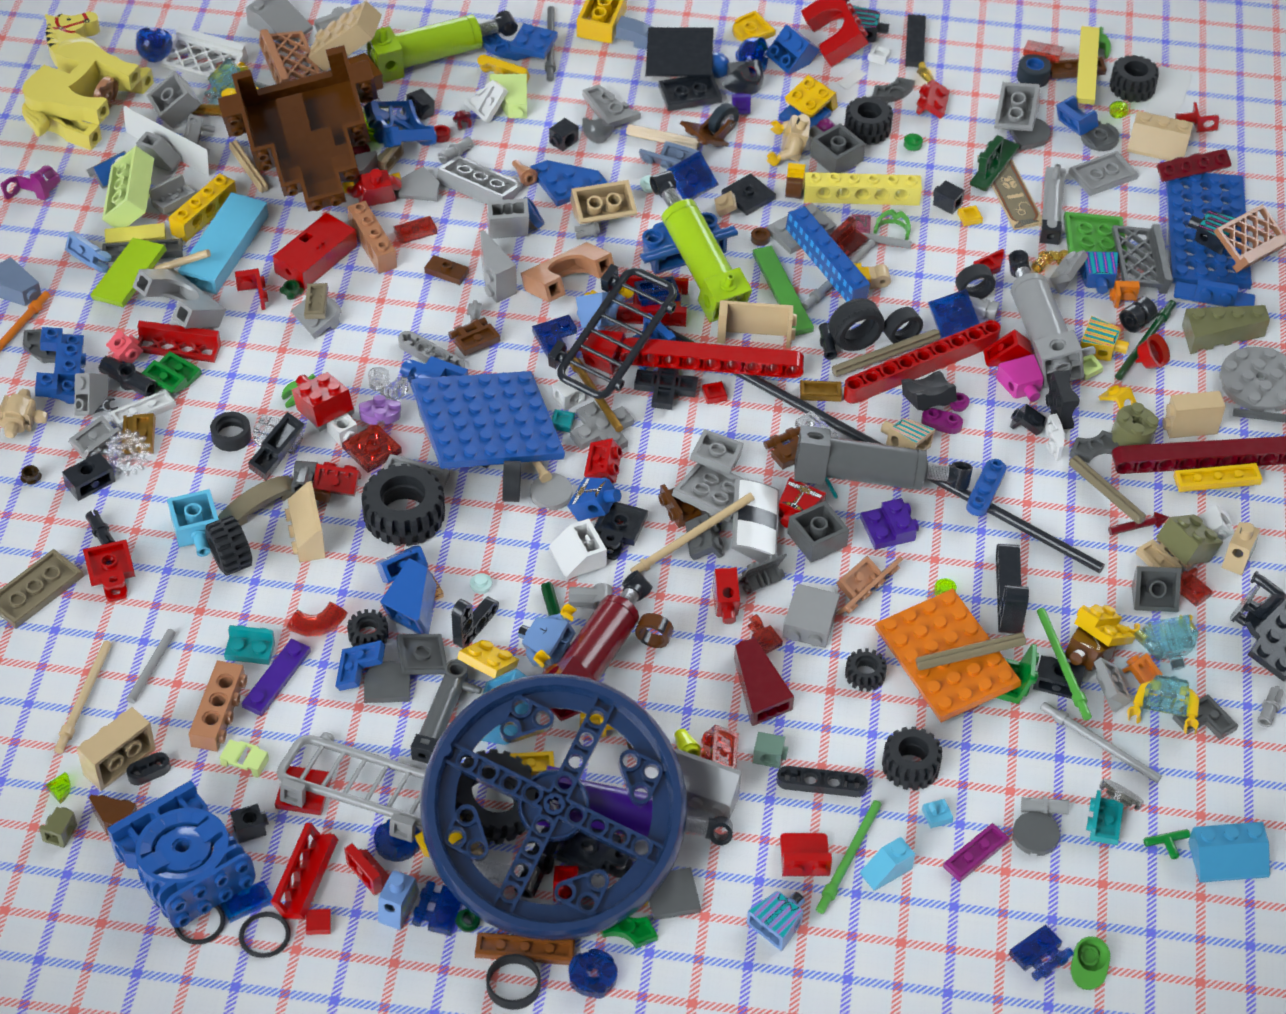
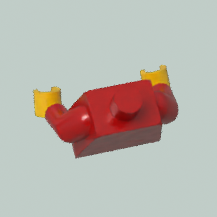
M373 169L370 173L360 175L359 181L355 185L354 182L342 183L344 193H348L353 198H358V202L366 201L368 206L395 202L394 190L401 189L402 183L399 172L389 175L387 170Z

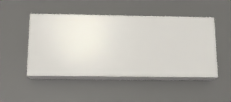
M163 390L113 410L109 414L115 426L122 430L124 415L133 417L136 414L154 413L156 416L176 408V402L169 391Z

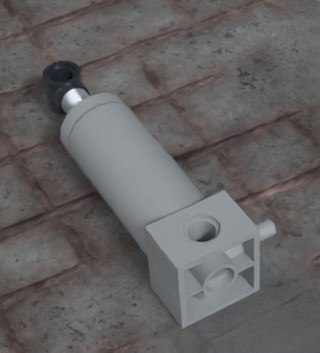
M1024 250L1011 252L1008 256L1010 274L1016 277L1017 280L1012 284L1010 292L1035 350V357L1043 375L1044 388L1048 387L1053 371L1070 370V381L1084 378L1083 357L1095 354V347L1090 346L1082 349L1074 330L1068 331L1046 278L1042 274L1031 273L1028 253Z

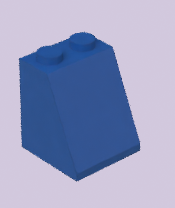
M409 558L380 603L391 620L417 634H429L437 584L433 579V574L428 569L429 566L421 560L414 561Z

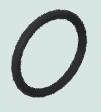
M219 905L214 907L220 915V925L216 932L207 938L190 939L182 934L179 928H174L180 939L189 944L208 943L217 938L224 929L225 914L223 909Z
M273 912L254 914L240 928V945L251 956L257 958L272 957L283 951L289 943L291 936L290 926L279 914ZM261 917H272L279 920L284 925L286 931L283 943L274 951L267 953H258L251 950L244 941L246 927L252 921Z

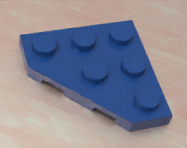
M550 160L530 166L538 174L537 182L557 207L570 202L571 190L573 188L608 183L598 170Z

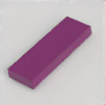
M991 823L943 863V868L961 882L1009 842L1010 837L994 823Z

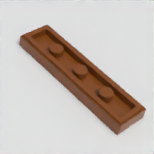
M478 932L475 958L497 960L508 954H519L530 958L535 963L573 966L575 940H538L517 935Z

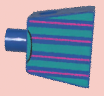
M1086 252L1088 258L1079 269L1084 285L1087 288H1096L1099 294H1105L1115 284L1118 252Z

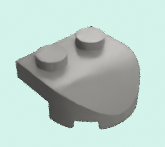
M329 297L327 298L325 319H305L306 299L291 310L293 315L314 339L329 327L334 330L340 323L339 316L342 313L340 306Z

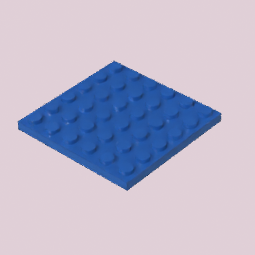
M532 371L411 379V388L441 469L504 464V461H521L523 463L564 459L565 451Z

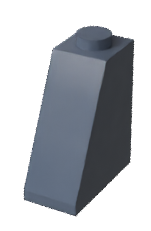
M10 257L0 263L1 299L27 306L41 295L39 282L13 258Z

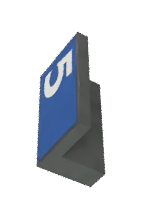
M123 151L87 169L89 176L95 175L101 188L108 186L111 165L124 156L126 152Z

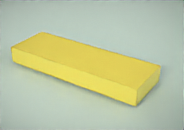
M164 223L105 229V243L130 242L133 237L146 241L166 240Z

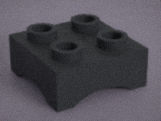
M1070 370L1053 371L1052 379L1048 382L1049 393L1045 397L1047 407L1050 406L1051 409L1050 415H1058L1063 429L1074 428L1075 423L1072 414L1080 402L1078 395L1070 386Z
M941 371L933 372L928 377L919 380L909 378L902 380L903 396L917 410L925 411L931 407L946 406L951 402L957 401L956 386L948 383Z

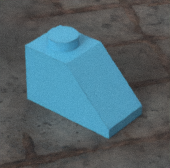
M899 837L883 846L860 871V875L875 891L912 870L915 853L903 838Z

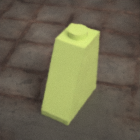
M489 74L490 81L499 82L509 91L500 105L507 117L527 118V74Z

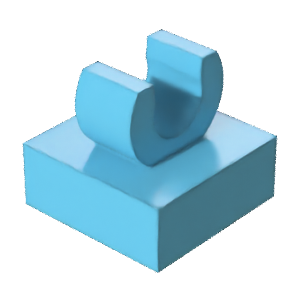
M945 799L923 804L922 811L930 828L953 822L954 817Z

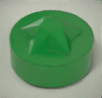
M910 133L904 137L903 145L907 150L917 151L922 148L923 138L920 135Z

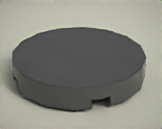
M1098 121V127L1081 136L1084 145L1095 151L1111 150L1116 147L1119 141L1118 130L1109 123H1106V125L1101 124V121Z
M1040 812L1022 814L1015 821L1012 830V837L1016 846L1024 853L1030 855L1033 853L1037 854V856H1044L1051 853L1057 847L1060 838L1059 826L1055 820Z

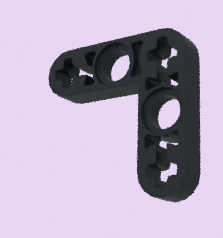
M487 596L473 611L471 603L459 599L455 603L451 614L453 643L463 649L468 647L496 614L499 602Z

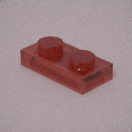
M431 216L393 226L394 233L400 244L438 234L437 227Z

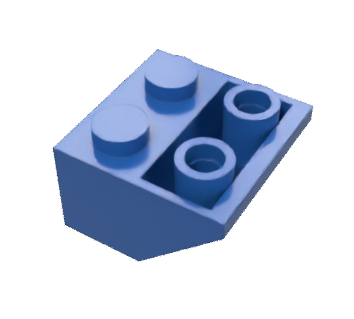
M786 24L765 55L790 75L810 65L820 49L798 30Z

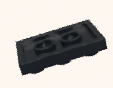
M713 73L712 77L688 76L659 81L658 87L668 111L722 103V95Z

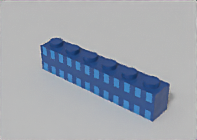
M803 206L788 212L785 229L847 302L859 298L867 299L870 288L869 281L810 211Z

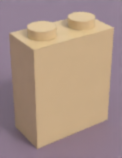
M1212 391L1171 395L1170 402L1166 405V417L1162 421L1163 429L1167 431L1169 438L1218 434L1226 407L1221 392Z

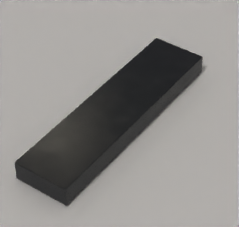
M908 14L906 67L923 68L925 15Z

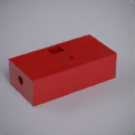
M326 212L273 255L275 273L286 280L297 281L299 287H302L305 291L307 284H313L357 247L356 229Z

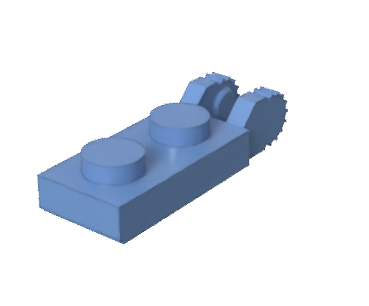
M75 231L68 233L65 251L90 268L107 273L109 266L98 260L101 259L102 261L109 262L112 259V255L106 251H101L99 247Z

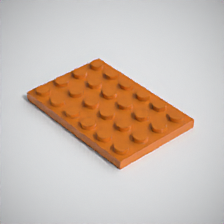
M950 589L875 623V629L940 722H944L1021 686V680L1000 651L918 670L916 666L917 657L991 640L954 589Z

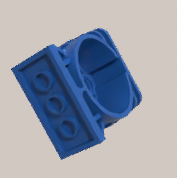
M191 780L107 828L117 860L120 863L123 862L128 869H137L140 881L144 885L147 894L156 906L161 908V912L168 918L174 928L185 927L194 919L208 913L212 908L228 901L242 890L248 889L253 885L256 878L251 857L245 853V850L237 843V840L230 836L223 822L209 812L207 804L199 796L196 786Z

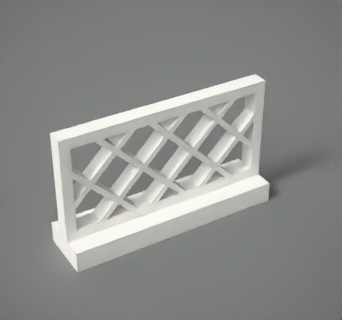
M178 27L176 30L177 36L162 59L161 67L214 81L213 74L216 70L213 66L214 64L223 61L224 65H227L225 60L235 59L236 61L231 64L237 66L238 62H246L248 54L244 44ZM179 44L187 46L178 51L176 49ZM199 49L204 52L194 55L192 51ZM190 52L191 57L181 60L180 55ZM217 54L220 57L210 60L209 55ZM178 57L179 61L174 63L168 62L171 58ZM207 57V62L198 64L196 61L198 59ZM193 61L195 63V66L190 68L184 66V64ZM208 66L212 68L211 71L206 73L201 71V69ZM227 74L226 78L223 79L225 81L223 84L227 85L232 79L231 74Z

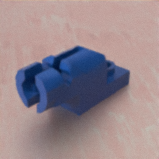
M433 356L429 358L426 364L406 359L400 368V373L402 374L400 378L411 383V379L468 375V369Z

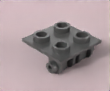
M774 554L766 558V562L759 563V561L749 564L747 570L743 571L742 576L738 579V583L744 582L742 584L744 592L748 591L751 593L763 588L765 584L769 586L770 583L773 584L781 581L785 574L778 566L787 554L781 556Z

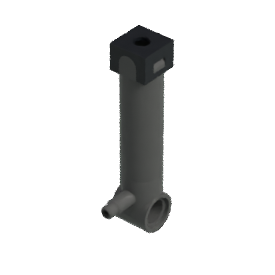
M453 659L446 664L445 675L420 733L415 735L411 744L412 760L428 764L439 738L448 726L462 691L473 694L481 693V687L468 683V666L466 663Z

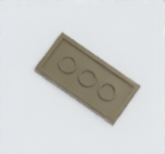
M52 549L0 589V616L17 629L83 578V571L55 549Z

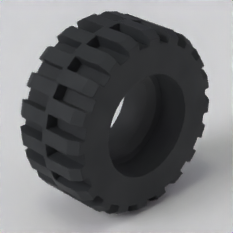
M394 464L390 465L388 469L383 468L379 470L377 475L373 474L368 479L369 482L364 485L361 496L363 519L368 531L372 532V535L377 539L381 538L382 542L387 544L391 542L395 546H400V544L411 546L415 542L418 544L424 542L426 537L429 539L435 534V531L437 532L441 528L442 522L445 519L444 490L442 483L429 470L425 468L420 469V466L414 464L412 466L407 464L395 466ZM400 499H410L420 503L415 508L409 510H394L387 507L390 503Z
M490 749L489 753H486L485 750L476 752L527 779L534 776L531 775L532 768L528 764L524 766L522 764L523 759L519 756H516V758L510 756L511 752L504 750L503 753H498V749ZM466 757L464 762L460 764L463 768L467 769L474 765V761L472 758ZM486 768L482 772V776L485 779H492L496 774L492 768ZM461 774L456 792L455 811L460 806L466 804L472 805L476 809L488 845L490 841H494L496 845L503 844L505 839L510 842L526 830L519 817L518 801L513 799L514 806L508 811H488L477 803L472 793L473 786L479 782ZM510 778L504 782V787L508 790H513L517 787L518 783ZM530 789L526 792L525 796L528 800L534 801L539 797V793L535 789ZM464 811L460 815L461 821L465 823L471 822L474 818L473 813L470 811Z

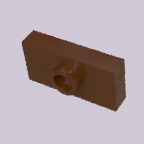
M433 255L424 267V271L426 274L461 285L469 274V267Z

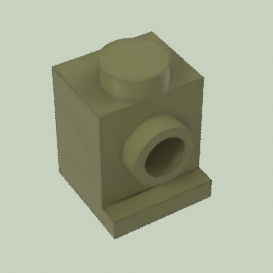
M56 807L53 814L48 816L45 826L41 825L39 828L43 842L65 848L77 827L74 812L66 807Z

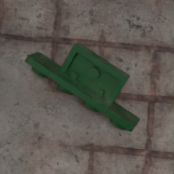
M996 135L993 141L988 142L986 150L979 154L977 159L979 163L978 172L971 179L970 186L987 191L1018 151L1020 145Z

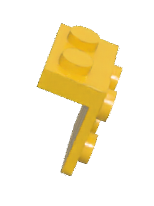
M809 75L785 96L786 103L810 118L814 117L824 106L831 111L838 107L836 92Z

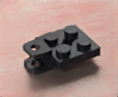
M614 502L609 512L598 518L594 528L605 548L614 551L613 553H607V559H618L624 544L635 545L648 517V510Z
M591 828L592 831H594V832H596V833H601V832L603 831V830ZM581 832L565 840L556 854L557 861L570 866H578V869L584 872L600 869L618 878H622L633 866L630 856L622 855L621 852ZM614 834L613 840L621 844V836ZM590 845L593 846V850L591 851H585V849L583 848H588ZM616 866H617V867H624V866H625V868H624V869H617Z

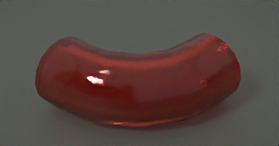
M329 602L326 608L316 615H309L297 609L286 628L305 637L322 636L335 630L346 618L348 612L332 602Z

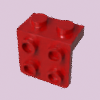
M782 833L780 835L782 876H830L832 853H829L828 836L825 833Z

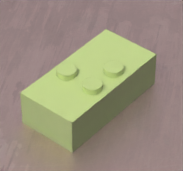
M137 146L111 165L102 220L114 228L128 227L146 213L147 202L150 197L149 189L152 183L151 176L154 158Z

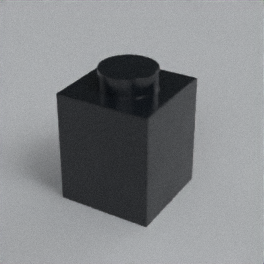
M945 180L940 186H936L933 191V205L953 214L963 204L965 190Z

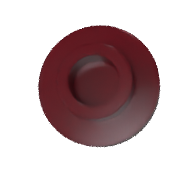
M461 110L456 112L452 118L453 122L457 123L459 131L463 128L462 122H465L468 128L472 126L470 112Z

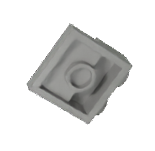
M704 429L691 453L690 460L730 474L741 456L744 443Z

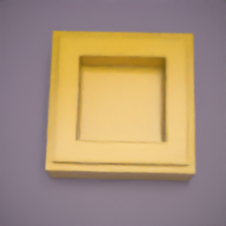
M976 205L958 209L957 214L964 227L983 222V217Z

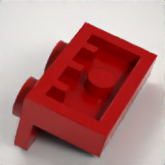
M613 438L590 443L584 472L585 478L607 477L612 484L616 483L623 452Z
M324 462L323 464L316 465L312 486L315 489L329 493L355 497L358 479H361L362 475L354 466L345 465L342 468L336 467L334 463Z
M353 843L345 847L346 864L374 896L380 893L390 875L367 849L358 850Z

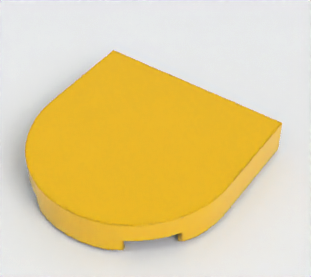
M756 11L738 17L732 27L734 37L745 43H758L776 35V30Z

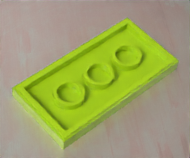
M133 237L91 292V298L100 302L125 307L137 291L133 288V284L139 269H153L166 252L165 245Z

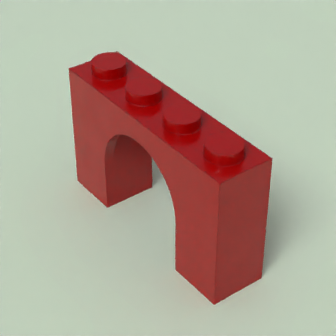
M816 0L801 10L806 23L813 32L834 20L844 19L840 30L818 45L823 57L831 67L869 44L866 39L868 33L863 26L860 27L862 22L857 14L854 15L856 11L851 3L848 4L850 0Z

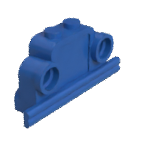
M709 212L702 213L723 253H726L727 238L737 236V229H735L734 225L721 229L717 224L718 219L714 214ZM659 222L653 226V229L643 232V253L640 254V257L644 264L650 262L651 269L655 275L686 265L663 222Z

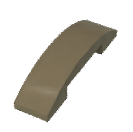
M288 475L279 476L250 488L233 500L218 515V519L232 515L239 522L240 526L248 522L247 516L279 497L283 501L290 498L294 494L291 492L293 480Z

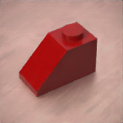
M1016 329L983 350L988 367H996L1000 363L1033 355L1030 340Z

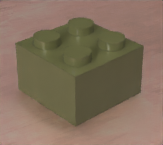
M1194 514L1169 517L1156 536L1185 565L1210 562L1223 543L1218 538V534L1212 529L1207 528L1203 524V520Z

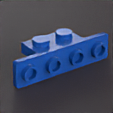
M1198 279L1197 285L1178 281L1175 283L1174 298L1224 307L1255 305V295L1238 292V285Z

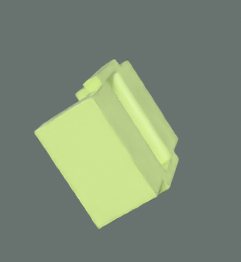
M231 739L219 757L222 766L232 765L244 770L250 769L252 776L258 778L269 761L267 751L261 750L258 746ZM245 748H251L243 764H238L237 762Z

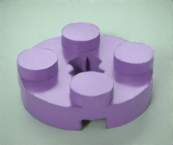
M376 395L373 397V400L359 404L360 419L372 425H377V421H384V425L396 422L401 417V403L386 399L384 395Z

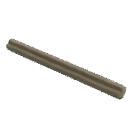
M933 329L839 363L832 367V373L834 376L839 377L938 341L941 338L940 332Z

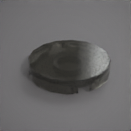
M1103 778L1099 784L1101 790H1104V788L1108 789L1106 791L1108 796L1125 806L1131 807L1134 804V809L1140 810L1144 804V801L1139 796L1116 782Z

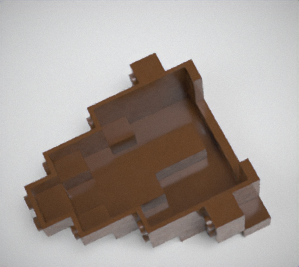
M344 45L326 49L331 68L329 71L257 89L249 69L231 74L236 94L217 98L229 137H237L247 133L257 170L268 171L276 167L284 197L295 196L303 192L308 212L319 211L325 207L338 206L347 202L342 182L352 181L360 177L352 147L363 146L371 142L361 103H369L379 99L369 60L349 64Z

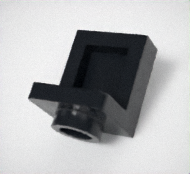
M1026 404L1020 409L1017 408L1012 413L1010 428L1015 429L1022 425L1037 436L1043 430L1046 417Z

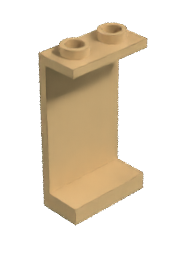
M720 300L717 343L725 344L726 332L787 336L786 348H790L791 340H795L796 328H792V326H796L797 314H793V305Z

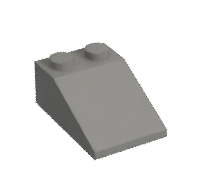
M255 0L246 7L247 23L258 31L268 29L269 34L303 31L305 35L313 29V26L288 0ZM292 38L291 40L297 41L300 38Z
M1002 82L994 129L1032 131L1039 110L1040 84Z
M482 230L480 231L481 261L485 282L484 289L486 294L498 303L517 294L516 264Z

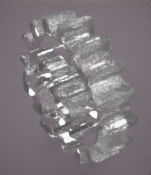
M126 429L124 434L119 430L117 431V437L114 435L110 436L112 439L111 443H105L109 447L108 450H103V453L109 456L105 459L107 462H111L110 465L113 469L116 468L115 473L121 474L123 471L125 476H129L131 471L132 474L137 475V469L144 470L145 468L142 464L150 462L146 459V456L151 455V452L146 451L150 444L143 443L146 437H139V432L134 431L132 434L131 430ZM126 439L125 443L120 445L118 444L120 441ZM138 445H139V447H140V454H139L138 449H137V446H138ZM121 449L128 450L134 457L126 455ZM114 451L116 452L118 457L117 461L115 459ZM137 461L134 465L129 466L130 462Z

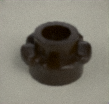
M34 465L25 466L21 470L22 476H20V479L28 485L36 484L42 478L39 469Z

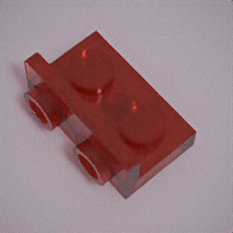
M715 724L702 736L701 744H703V751L700 757L736 769L739 733Z

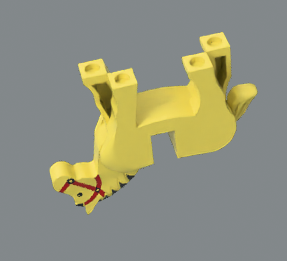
M85 12L73 16L63 15L62 13L56 16L45 14L48 49L51 59L58 69L43 65L25 81L22 87L25 99L22 106L23 117L38 137L44 135L47 131H51L60 135L67 142L92 150L102 139L99 124L110 114L108 100L104 97H93L98 83L104 77L110 76L118 82V91L144 94L154 83L152 69L122 61L118 57L104 51L92 39L86 38L97 35L100 32L96 13Z

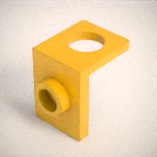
M1112 386L1098 396L1099 400L1116 401L1119 410L1124 407L1126 399L1131 401V405L1136 402L1131 387Z

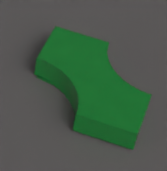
M647 916L641 918L628 917L621 923L600 932L603 938L611 936L624 938L631 942L636 949L658 940V935Z

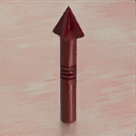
M1154 512L1152 517L1145 518L1146 520L1141 524L1132 521L1108 527L1110 535H1115L1152 525L1159 528L1169 516Z

